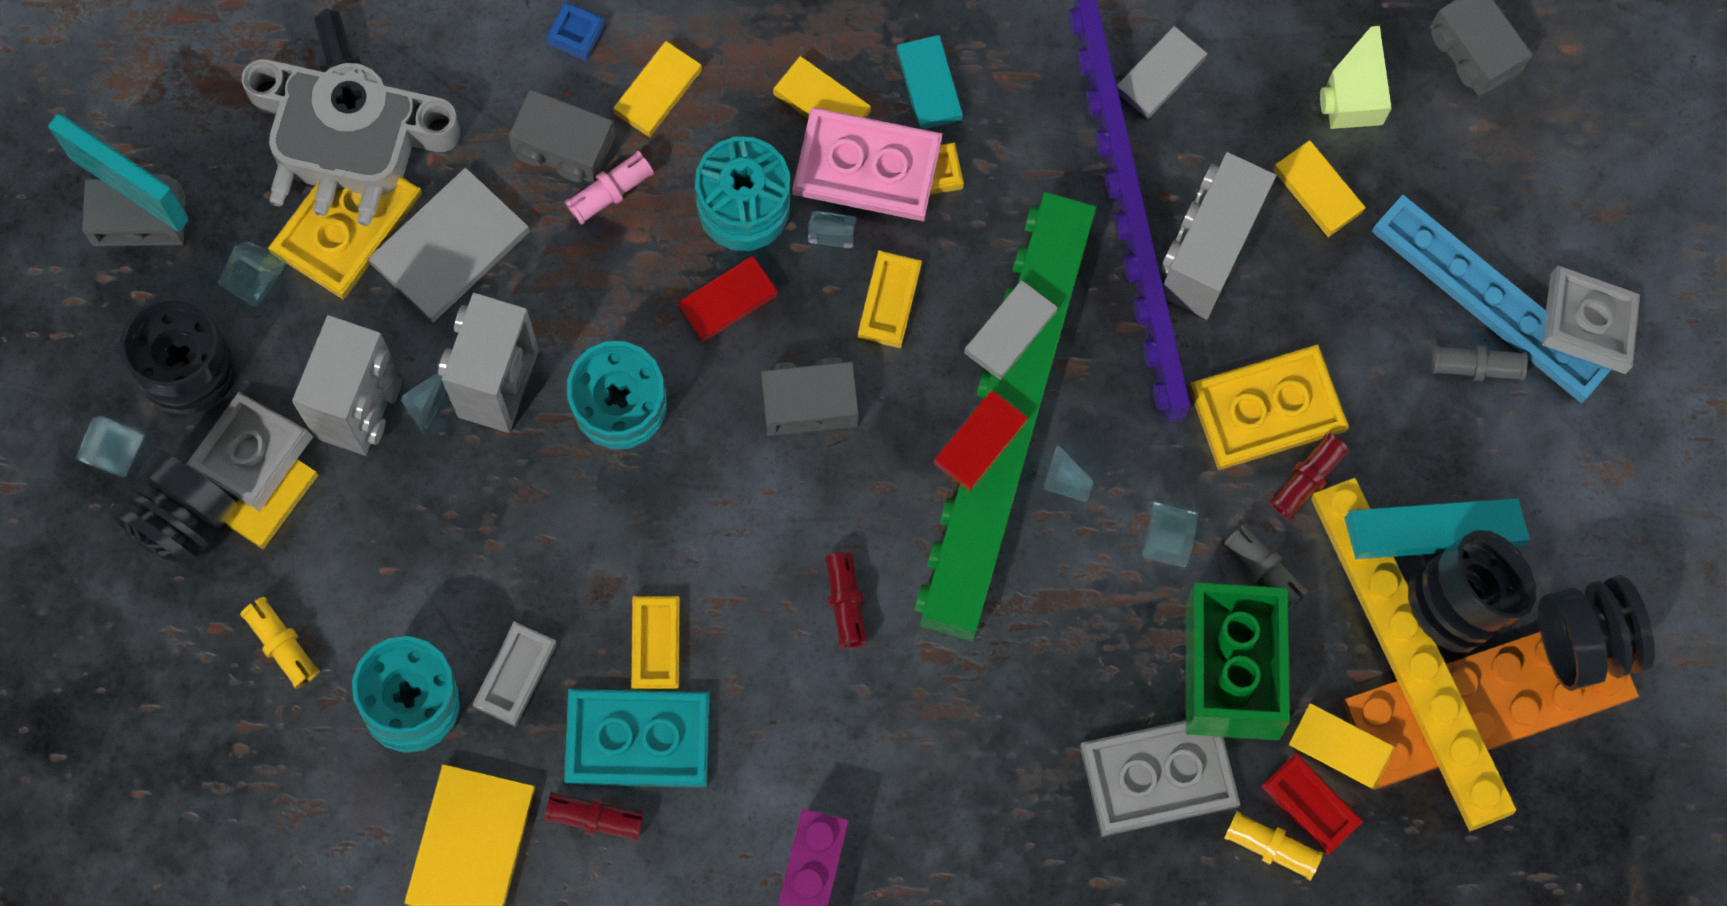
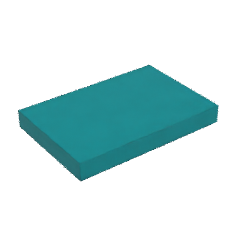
M57 114L48 125V128L70 160L176 231L180 232L189 221L186 212L170 186L63 114Z
M568 689L565 785L707 788L710 693Z

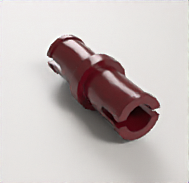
M1326 433L1323 440L1304 462L1298 461L1292 468L1294 474L1276 496L1269 501L1270 506L1285 519L1292 520L1314 491H1321L1325 487L1326 481L1324 479L1339 461L1348 454L1349 448L1333 434Z
M852 552L830 554L824 558L825 564H827L831 596L827 599L829 609L834 610L839 648L846 649L847 644L848 649L863 647L868 644L861 608L865 603L864 593L858 590L854 554Z
M550 792L544 822L586 829L585 834L595 836L596 832L638 841L644 812L602 804L603 799L593 797L591 802Z

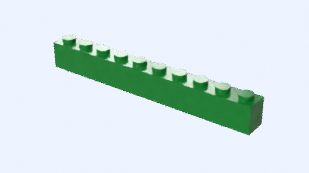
M1046 192L1043 194L1040 207L1031 205L1024 231L1032 233L1028 247L1019 246L1013 272L1020 273L1018 284L1022 280L1058 307L1056 314L1001 381L987 370H983L976 396L985 398L992 390L1028 417V421L971 492L960 485L956 499L946 498L939 523L948 526L943 543L934 540L927 567L935 569L931 586L921 584L914 611L923 613L920 622L921 627L969 641L974 640L1096 206ZM1007 287L1004 301L1015 288Z

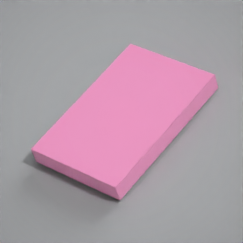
M811 107L792 189L793 195L924 221L943 133Z

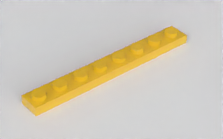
M1356 478L1313 493L1311 501L1469 832L1513 815L1516 808L1436 643L1423 632L1413 616L1408 600V585L1394 557L1355 560L1344 517L1350 510L1370 509Z

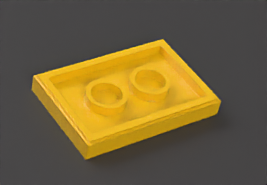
M400 176L396 183L397 187L390 193L380 197L377 211L372 218L371 224L363 226L357 222L362 194L353 193L348 188L344 190L336 189L327 215H316L313 208L319 186L317 182L268 249L271 254L344 300L369 267L370 262L368 258L391 237L422 195V191L419 187Z
M1318 344L1191 382L1188 387L1218 471L1321 440L1326 433L1333 435L1344 433L1349 428Z
M442 764L404 904L408 906H505L536 788L532 785Z

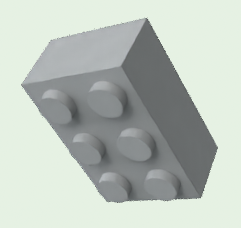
M1226 152L1220 166L1211 163L1200 186L1199 193L1195 201L1192 202L1183 220L1176 240L1173 241L1160 270L1161 281L1164 282L1163 290L1167 301L1208 320L1263 206L1276 174Z
M473 293L469 305H462L457 313L454 332H457L458 335L453 349H445L439 364L438 374L443 376L444 388H446L449 400L452 402L458 418L510 433L539 352L538 344L526 308Z
M327 315L292 399L294 406L315 439L367 456L371 444L377 445L385 428V419L382 418L388 402L393 404L396 401L402 385V378L398 377L400 373L381 333Z

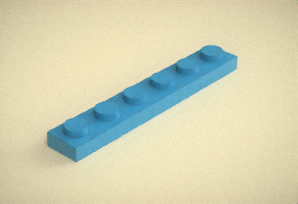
M1402 195L1371 231L1519 353L1527 352L1528 360L1581 404L1611 371V369L1543 346L1542 339L1546 310L1405 195Z

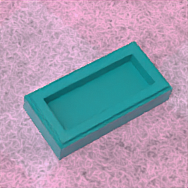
M940 35L897 45L896 52L918 128L924 130L962 121L963 114Z

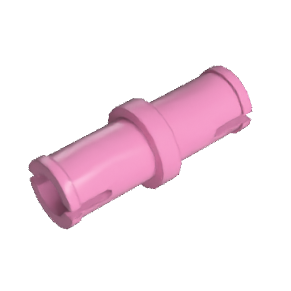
M638 150L634 155L608 173L601 171L596 175L597 180L571 199L564 201L580 225L584 224L586 220L613 202L617 205L623 201V194L649 176L654 175L651 166L645 158H642L643 156Z

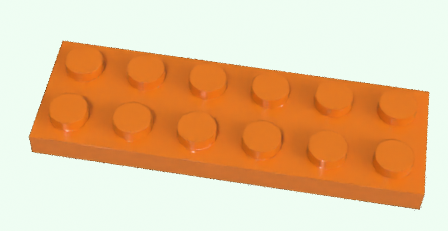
M1540 632L1446 664L1487 750L1526 738L1639 697L1630 674L1617 679L1607 672L1606 680L1600 684L1572 692L1565 689L1556 678L1549 664ZM1398 681L1349 697L1342 702L1351 725L1396 747L1376 789L1439 768Z

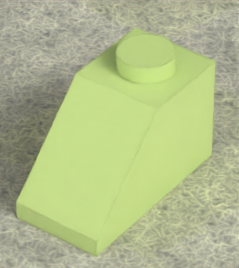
M1380 26L1369 28L1333 70L1326 87L1321 88V110L1323 114H1329L1331 129L1383 125L1392 109Z

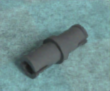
M1434 345L1432 354L1433 374L1472 376L1473 381H1483L1484 377L1509 378L1524 381L1526 378L1527 352L1516 353L1487 350L1486 345H1475L1474 349Z
M1247 524L1242 525L1239 528L1240 531L1236 530L1224 544L1252 572L1250 577L1255 583L1261 581L1265 587L1288 588V611H1290L1294 604L1297 605L1307 596L1309 591L1281 563L1283 558L1278 552L1272 554L1249 529L1250 527Z

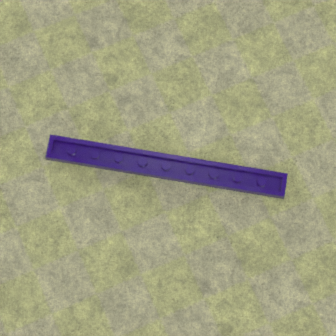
M1075 0L1073 9H1068V22L1071 34L1079 35L1082 49L1077 50L1081 76L1088 75L1091 90L1086 91L1088 111L1091 117L1097 116L1100 131H1096L1095 134L1098 154L1100 158H1107L1110 172L1105 173L1107 194L1109 199L1116 198L1119 213L1114 215L1116 234L1119 241L1125 240L1129 255L1124 256L1125 274L1129 283L1135 282L1138 298L1133 300L1136 321L1138 325L1145 324L1148 340L1143 341L1145 361L1147 366L1154 367L1158 383L1153 384L1155 405L1157 410H1164L1167 423L1185 420L1191 408L1098 3L1097 0Z

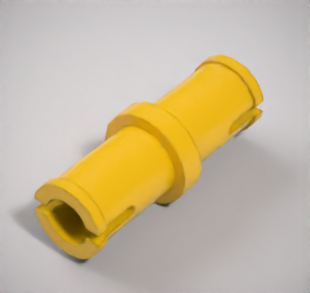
M265 597L255 600L256 606L253 607L252 604H249L240 613L241 617L247 621L265 645L262 651L268 658L273 657L293 683L294 688L299 689L306 684L304 680L307 678L310 682L320 673V670L313 664L296 641L298 638L297 633L293 628H286L268 604V600Z
M1239 811L1236 812L1224 837L1226 840H1231L1262 855L1261 861L1269 865L1274 861L1306 877L1310 881L1324 854L1285 836L1286 830L1278 826L1276 830H1273L1242 815Z

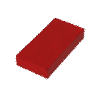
M751 256L679 301L677 307L703 344L777 297L778 291L756 259Z
M991 390L935 458L934 464L971 492L1024 427L1028 417Z
M1298 753L1293 755L1261 786L1326 855H1329L1363 822Z

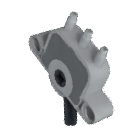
M326 8L314 17L326 65L319 66L321 71L259 59L246 66L242 73V84L252 106L257 111L275 116L270 132L269 145L278 167L271 187L270 203L275 206H282L286 196L289 194L293 180L311 185H316L318 182L319 186L314 199L313 211L316 215L325 216L328 213L329 206L332 205L336 189L344 190L348 188L353 193L362 194L357 222L360 225L369 226L373 216L376 214L380 197L393 191L397 187L396 183L399 177H404L412 147L433 152L452 150L461 138V129L455 109L448 101L442 98L384 86L382 79L372 69L361 64L359 56L352 57L340 12L337 9L329 10ZM262 83H275L268 91H256ZM355 103L356 108L349 109L348 105ZM445 120L449 122L442 130L433 131L428 129L435 121Z

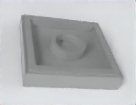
M1557 265L1550 275L1542 345L1626 374L1633 367L1640 294Z
M239 391L186 465L203 475L223 491L260 512L313 436L305 428Z

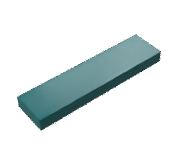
M1518 498L1350 510L1344 517L1355 560L1444 553L1452 544L1475 530L1492 531L1506 538L1515 547H1524L1530 541Z

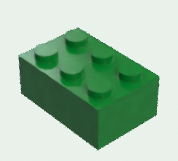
M1194 582L1186 601V735L1280 740L1290 723L1288 588Z

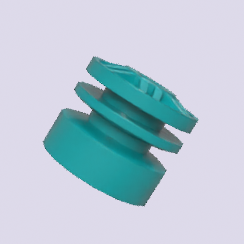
M738 136L718 142L703 155L696 169L695 192L697 213L703 230L714 242L735 251H753L769 245L781 235L790 216V173L784 157L771 144L755 137ZM747 182L750 183V184H751V189H749L748 187H745L744 185H745ZM735 184L742 188L739 191L735 190Z
M605 341L588 348L574 362L567 378V400L580 431L593 443L610 450L632 449L646 443L660 429L667 413V392L656 360L643 348L626 341ZM615 392L621 397L626 396L628 405L622 409L617 404L611 405L612 400L610 396Z
M411 636L388 638L371 647L357 664L352 678L353 700L371 736L386 748L403 753L425 751L442 742L454 728L460 710L459 691L452 670L443 653L428 641ZM412 693L415 706L406 708L403 704V695Z

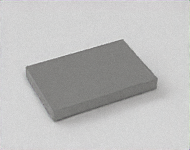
M465 167L376 250L368 260L429 321L434 323L520 242L530 230L513 211Z
M1186 721L1080 744L1101 837L1240 806L1224 738L1186 735Z

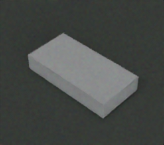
M1173 26L1117 85L1118 94L1144 117L1149 119L1204 62L1207 53L1178 28Z
M1021 280L967 345L964 353L1001 381L1056 314L1058 307Z
M514 621L472 704L473 707L516 727L557 645L556 640Z

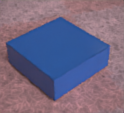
M564 1L546 36V43L549 46L587 61L605 26V18Z

